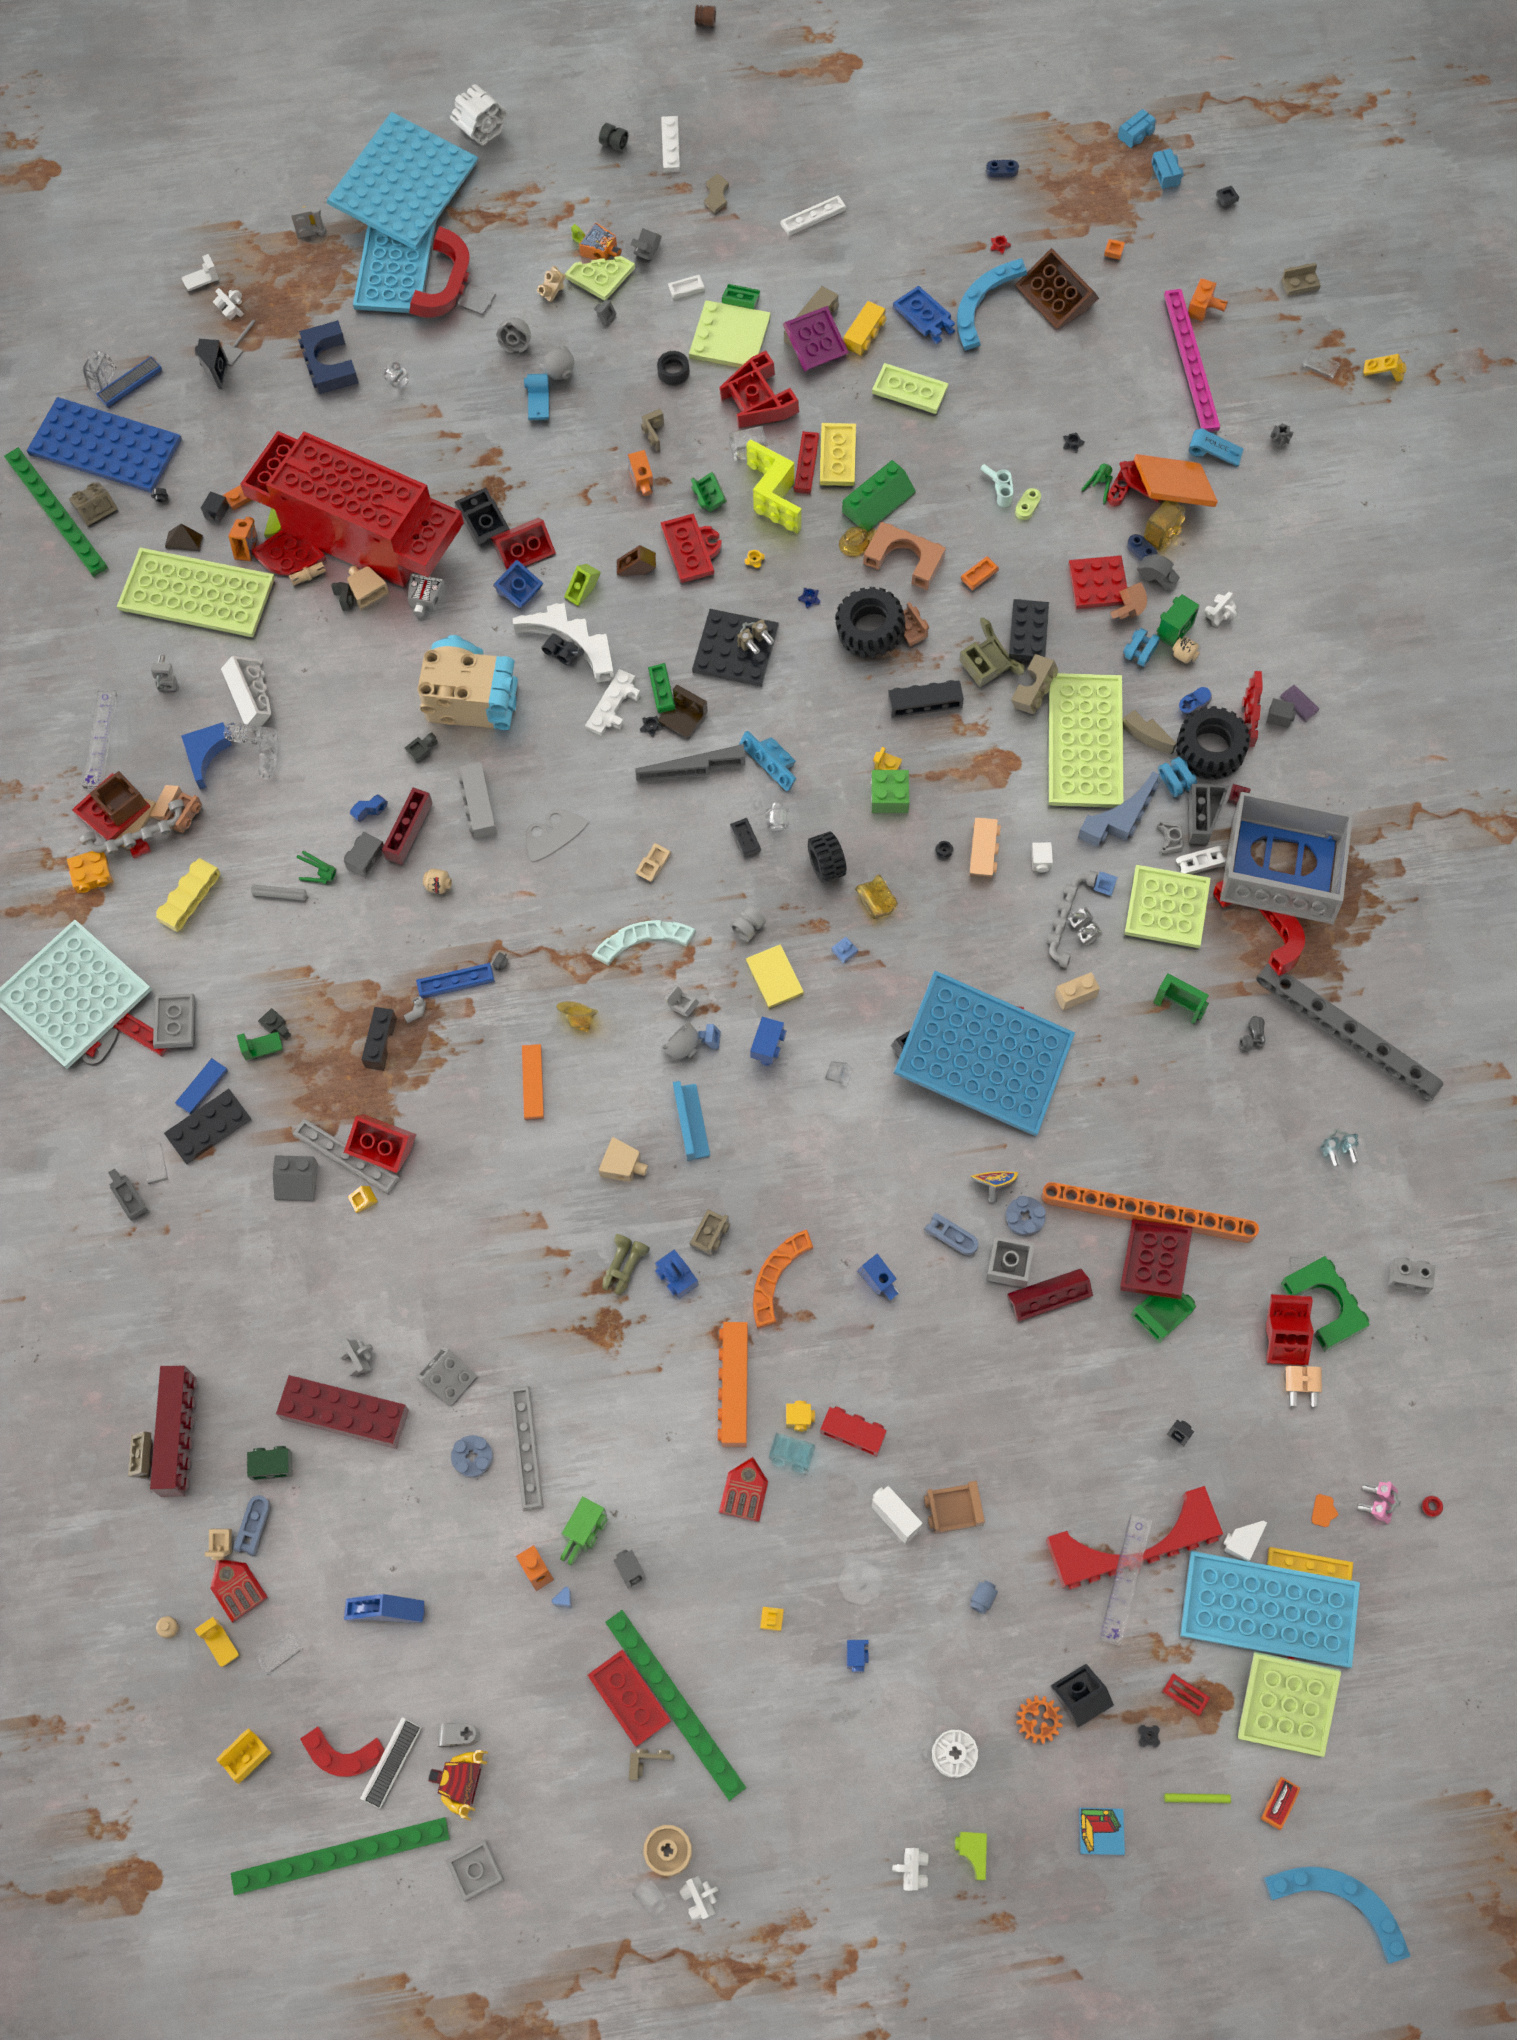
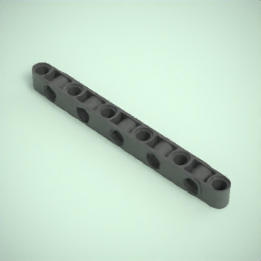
M1267 963L1256 977L1257 982L1262 987L1424 1099L1433 1100L1443 1087V1082L1437 1076L1291 975L1285 973L1278 976L1269 963ZM1281 985H1286L1288 989L1282 988ZM1313 1006L1318 1007L1320 1011L1314 1010ZM1345 1029H1350L1352 1034L1347 1033ZM1377 1051L1383 1052L1385 1056L1379 1055ZM1410 1074H1415L1418 1079L1412 1078Z

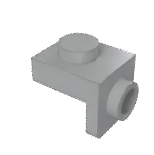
M677 985L665 997V1001L673 1011L686 1017L699 1004L696 998L683 993Z

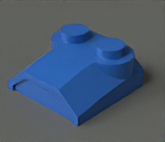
M516 560L493 584V587L496 588L500 596L506 597L517 607L522 608L539 591L544 583Z

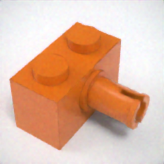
M1200 279L1189 305V318L1203 322L1210 307L1225 312L1228 301L1214 297L1217 283Z

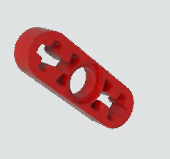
M1121 469L1107 497L1108 503L1112 506L1121 505L1130 489L1128 485L1125 487L1118 485L1120 481L1126 482ZM1119 492L1118 497L1114 499L1113 497H1115L1116 493Z

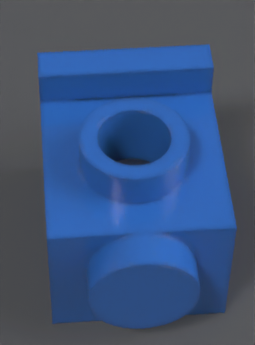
M847 1640V1669H852V1672L855 1673L864 1672L865 1663H869V1652L864 1650V1647H868V1640Z

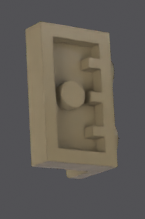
M1316 263L1289 267L1284 270L1281 281L1287 296L1320 289L1321 284L1316 274Z
M144 1431L131 1435L128 1477L148 1478L151 1465V1432Z

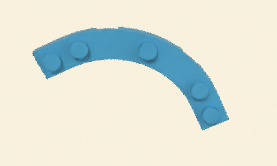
M1022 258L989 270L979 277L965 292L957 312V328L964 351L981 346L974 324L975 310L985 297L986 292L1007 281L1027 275Z
M1322 1867L1295 1868L1264 1878L1271 1900L1301 1891H1323L1343 1898L1356 1906L1370 1922L1377 1934L1388 1964L1411 1957L1402 1932L1391 1911L1371 1889L1357 1879L1342 1872Z

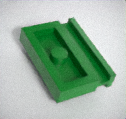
M727 284L721 303L754 309L758 297H760V290Z

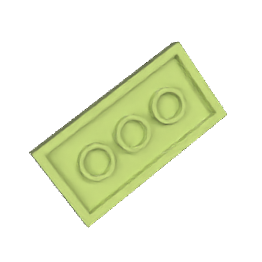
M884 363L872 389V394L937 414L948 389V383Z

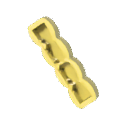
M201 858L194 861L189 867V873L180 878L179 886L169 893L167 902L158 908L156 912L158 921L170 929L179 932L220 877L219 869Z

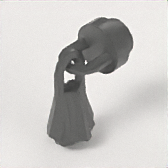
M1253 1016L1248 1024L1253 1032L1254 1039L1252 1040L1250 1035L1240 1038V1048L1245 1051H1251L1253 1045L1263 1047L1266 1042L1264 1036L1265 1021L1262 1017Z

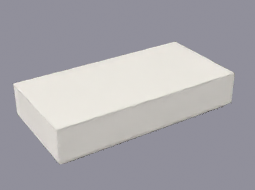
M700 275L668 283V289L673 300L705 291Z

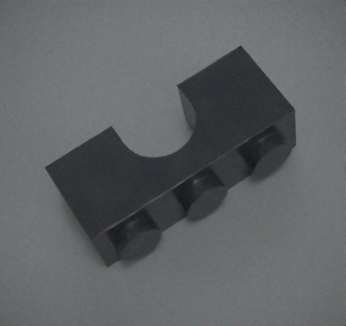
M374 1007L361 1059L365 1068L381 1071L385 1069L388 1056L387 1041L389 1035L393 1036L397 1020L393 1009Z

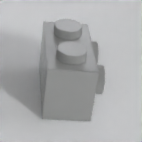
M1397 1257L1390 1263L1388 1286L1429 1294L1434 1288L1436 1265H1431L1423 1260L1415 1262L1409 1261V1258Z

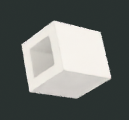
M1051 842L1032 843V871L1040 873L1051 871L1053 863Z

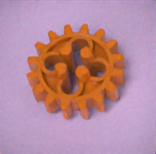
M1035 1695L1033 1702L1027 1698V1706L1021 1704L1019 1707L1023 1711L1016 1713L1018 1717H1021V1720L1016 1721L1017 1725L1022 1726L1019 1733H1026L1025 1740L1032 1737L1033 1744L1037 1742V1739H1040L1041 1744H1045V1738L1050 1742L1053 1741L1052 1734L1055 1736L1060 1734L1056 1728L1063 1727L1058 1722V1720L1063 1718V1715H1057L1060 1707L1054 1708L1052 1706L1054 1700H1051L1049 1703L1046 1702V1696L1039 1700L1038 1696ZM1042 1705L1046 1709L1045 1713L1042 1714V1720L1051 1719L1054 1725L1049 1727L1047 1723L1042 1722L1039 1726L1041 1733L1036 1735L1033 1732V1728L1037 1725V1720L1028 1721L1025 1718V1714L1030 1713L1032 1717H1037L1040 1713L1038 1707Z

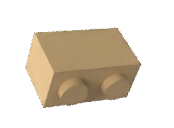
M1092 972L1058 985L1055 997L1064 1011L1096 998L1100 987Z

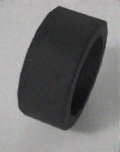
M667 351L658 358L657 371L661 381L666 384L676 385L688 378L690 368L689 360L685 354L679 351ZM673 362L683 365V369L677 373H668L663 367Z

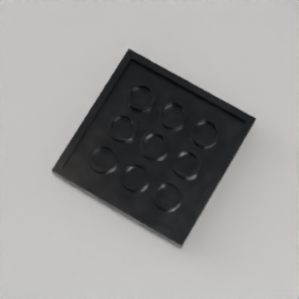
M709 609L692 667V673L762 687L774 643L769 645L765 639L759 642L753 637V643L760 650L759 653L754 654L750 648L744 651L741 647H738L737 637L743 628V623H756L762 619ZM764 620L768 627V634L775 642L779 622ZM746 626L745 629H750L752 634V626Z

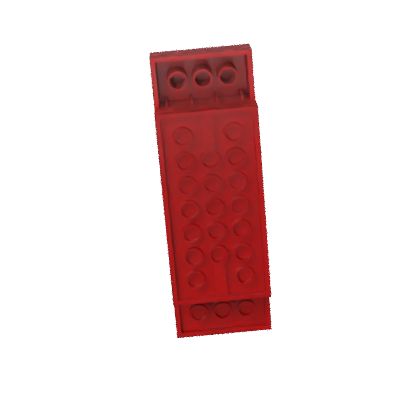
M277 431L240 483L245 497L275 510L282 531L286 535L308 545L312 544L321 551L356 565L361 569L370 567L379 577L403 588L414 572L429 578L464 524L462 512L430 498L426 484L305 431L302 432L298 439Z

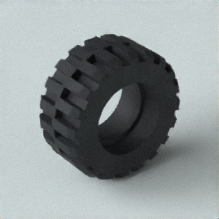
M863 587L860 588V591L851 592L849 597L846 596L842 600L843 604H839L835 615L839 639L844 648L851 651L852 654L856 656L860 654V657L867 658V656L876 658V655L881 654L883 656L886 655L887 651L891 652L895 649V644L899 645L902 641L901 637L904 636L906 627L903 608L899 599L894 597L892 592L888 591L886 593V590L883 588L876 589V587H870V589H865ZM869 614H878L886 618L884 624L875 630L864 631L855 627L859 619Z
M1211 706L1209 709L1202 707L1199 712L1195 710L1190 716L1185 718L1177 738L1176 751L1177 755L1187 762L1189 771H1194V775H1203L1206 779H1210V777L1220 779L1221 775L1227 777L1231 775V772H1236L1239 766L1242 765L1249 748L1250 735L1248 734L1247 725H1243V719L1241 717L1237 718L1235 712L1226 711L1227 708L1223 707L1218 709L1217 706ZM1206 733L1217 734L1225 739L1229 748L1222 752L1208 751L1199 744L1197 737Z

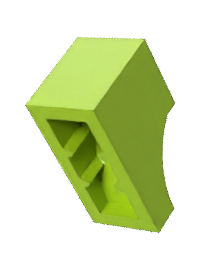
M960 1832L959 1837H955V1851H959L958 1856H963L970 1862L975 1873V1880L985 1881L987 1833Z

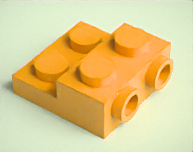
M90 851L67 859L70 869L69 874L77 894L86 893L90 889L104 887L114 882L105 852L96 853Z

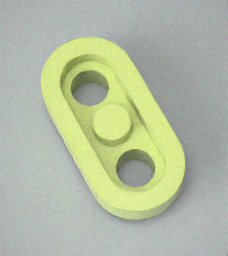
M1030 488L1024 492L1015 510V514L1019 519L1028 520L1032 517L1041 500V493L1037 489Z

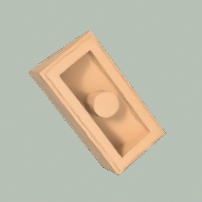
M165 785L150 817L163 821L170 810L168 804L171 801L177 800L182 792L179 786Z

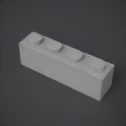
M482 762L460 766L461 773H458L459 783L464 785L461 793L463 800H467V805H464L466 816H470L471 821H468L469 831L474 833L475 838L497 834Z

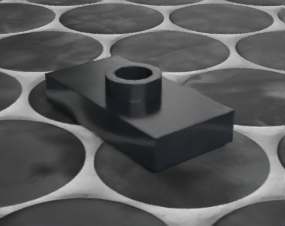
M747 818L730 824L743 857L761 851V847Z

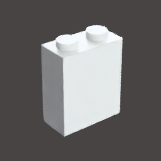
M889 1486L885 1489L881 1487L873 1494L872 1509L906 1545L921 1531L923 1523Z

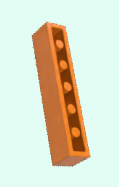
M723 1322V1328H719V1341H723V1348H719V1360H723V1367L719 1368L718 1374L719 1380H722V1388H718V1400H722V1408H718V1421H722V1429H718V1441H721L722 1447H747L748 1323Z

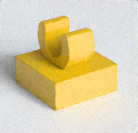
M763 1607L760 1629L781 1632L784 1609Z

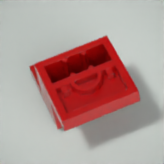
M1271 1294L1266 1322L1269 1340L1266 1357L1267 1363L1309 1364L1314 1335L1310 1319L1313 1304L1312 1296Z

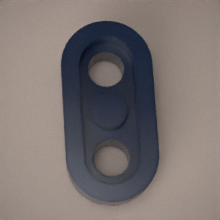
M991 160L986 165V174L990 177H1014L1019 171V164L1015 160Z
M1134 534L1129 537L1127 548L1140 561L1143 560L1144 556L1158 555L1157 550L1143 536Z

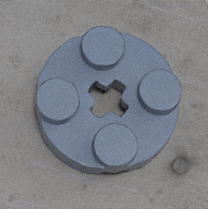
M1019 1196L1009 1204L1006 1210V1221L1009 1229L1019 1236L1037 1234L1045 1223V1208L1038 1200L1032 1197ZM1027 1212L1031 1219L1024 1221L1022 1220L1021 1213Z
M469 1435L455 1442L451 1452V1461L454 1468L460 1474L468 1478H475L483 1475L491 1466L493 1452L484 1438ZM471 1451L474 1454H478V1457H475L473 1462L466 1458Z

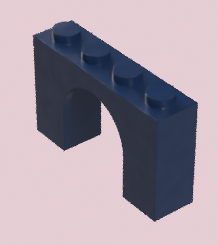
M338 320L299 331L301 338L298 341L301 349H305L302 352L305 362L309 361L307 369L309 375L314 376V378H311L314 389L318 388L319 394L359 383L352 359L333 365H326L317 361L323 351L345 344Z

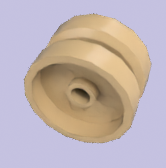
M662 1825L655 1828L647 1836L643 1855L646 1864L653 1872L664 1877H673L681 1874L689 1866L693 1847L689 1837L682 1829L674 1825ZM666 1847H671L673 1850L669 1856L664 1853Z

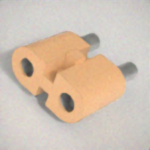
M1286 1366V1392H1290V1406H1297V1392L1311 1393V1407H1318V1393H1322V1367Z

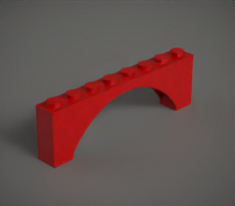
M1205 1486L1187 1491L1182 1495L1184 1500L1182 1510L1171 1532L1162 1541L1142 1552L1124 1554L1122 1556L1100 1552L1079 1543L1069 1536L1068 1531L1047 1537L1046 1543L1063 1589L1069 1587V1590H1074L1081 1587L1083 1582L1089 1581V1584L1100 1581L1101 1576L1108 1574L1109 1577L1119 1575V1573L1121 1574L1120 1570L1128 1568L1131 1571L1141 1567L1140 1563L1148 1561V1564H1153L1160 1561L1162 1556L1167 1555L1168 1558L1179 1555L1180 1550L1187 1548L1188 1551L1198 1549L1201 1543L1207 1542V1545L1218 1542L1219 1537L1223 1535V1531Z

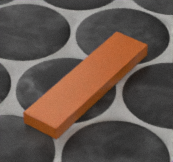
M541 1044L522 1045L524 1119H544Z

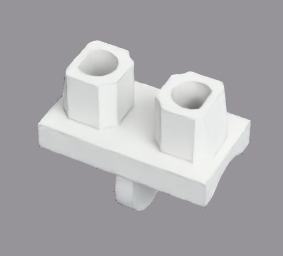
M220 288L215 291L218 296L213 303L220 310L228 305L222 313L229 320L236 315L239 317L244 315L235 305L242 303L240 291L230 290L228 292L229 296L224 294Z
M1228 592L1225 596L1218 594L1214 600L1216 607L1207 606L1204 610L1205 617L1211 620L1212 626L1217 627L1223 619H1234L1237 616L1235 611L1237 607L1232 600L1233 593Z
M699 1876L687 1880V1884L679 1892L684 1900L693 1897L696 1903L695 1906L689 1909L691 1919H705L716 1914L712 1904L717 1902L713 1895L719 1891L717 1886L711 1889L708 1881L702 1883Z

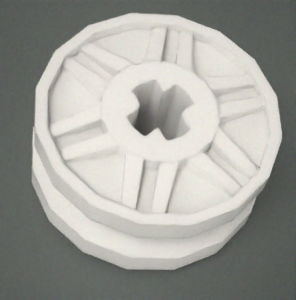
M949 1730L942 1733L935 1740L932 1747V1760L934 1766L941 1774L949 1778H959L967 1775L975 1767L978 1760V1748L974 1739L968 1733L961 1730ZM952 1748L960 1752L957 1760L949 1754V1752L953 1751Z

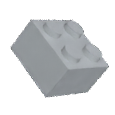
M994 1236L986 1281L1026 1288L1034 1243Z

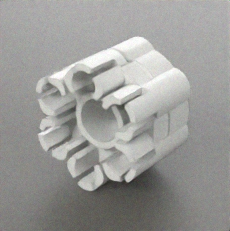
M474 84L472 88L476 92L469 88L467 94L461 93V95L459 94L456 97L455 107L457 108L452 113L457 118L450 115V119L480 145H485L501 133L507 116V110L477 84Z

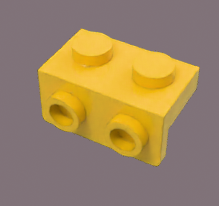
M247 1729L216 1760L239 1785L271 1754V1751L259 1736L251 1729Z

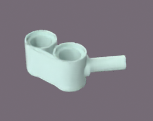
M983 464L980 470L993 478L995 482L997 504L1001 507L1010 506L1014 491L1011 473L1004 469L995 472Z

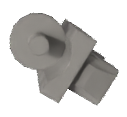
M346 1338L342 1341L344 1346L337 1353L342 1360L346 1361L351 1358L353 1363L346 1367L349 1375L357 1376L361 1373L371 1372L372 1368L368 1360L371 1359L369 1353L373 1350L372 1345H364L363 1341L357 1343L355 1339L349 1341Z

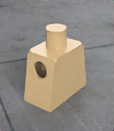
M354 565L348 570L351 576L347 578V581L360 610L389 593L386 582L370 567H364L360 570Z
M612 1137L600 1165L599 1175L603 1178L631 1182L634 1173L645 1176L648 1165L639 1162L641 1156L638 1150Z

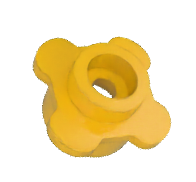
M750 550L748 557L745 559V564L760 568L765 555L758 550Z

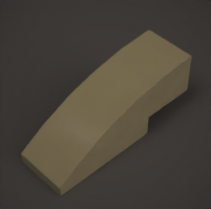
M1133 710L1123 718V728L1138 741L1161 752L1174 753L1177 743L1153 718L1146 722L1136 710Z

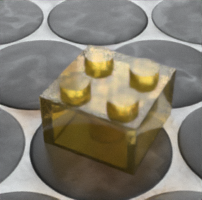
M1165 501L1147 520L1144 538L1159 552L1164 547L1167 548L1175 535L1178 536L1182 531L1183 527L1181 525L1185 520L1186 508L1177 502Z

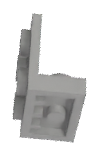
M444 1346L416 1376L419 1381L426 1384L449 1406L459 1398L477 1377L461 1359Z

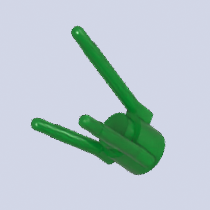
M1105 463L1101 464L1098 470H1095L1092 477L1082 487L1081 491H1084L1094 479L1093 487L1098 482L1107 481L1103 503L1105 504L1110 483L1113 479L1111 476L1112 467Z
M302 851V854L313 861L300 855L296 856L297 859L319 868L317 875L320 878L299 877L300 881L327 884V881L332 882L337 871L334 866L323 862L306 851Z

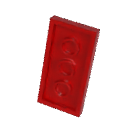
M620 1650L587 1675L636 1748L671 1722L623 1650Z

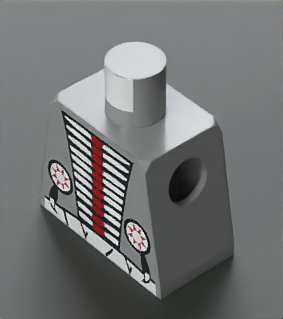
M411 574L408 601L410 607L414 608L413 614L415 616L423 617L425 611L434 612L446 591L444 579L427 578L422 575Z

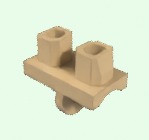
M552 266L550 271H546L543 285L541 284L537 288V292L549 302H553L558 291L563 290L565 287L563 281L566 276L556 266Z

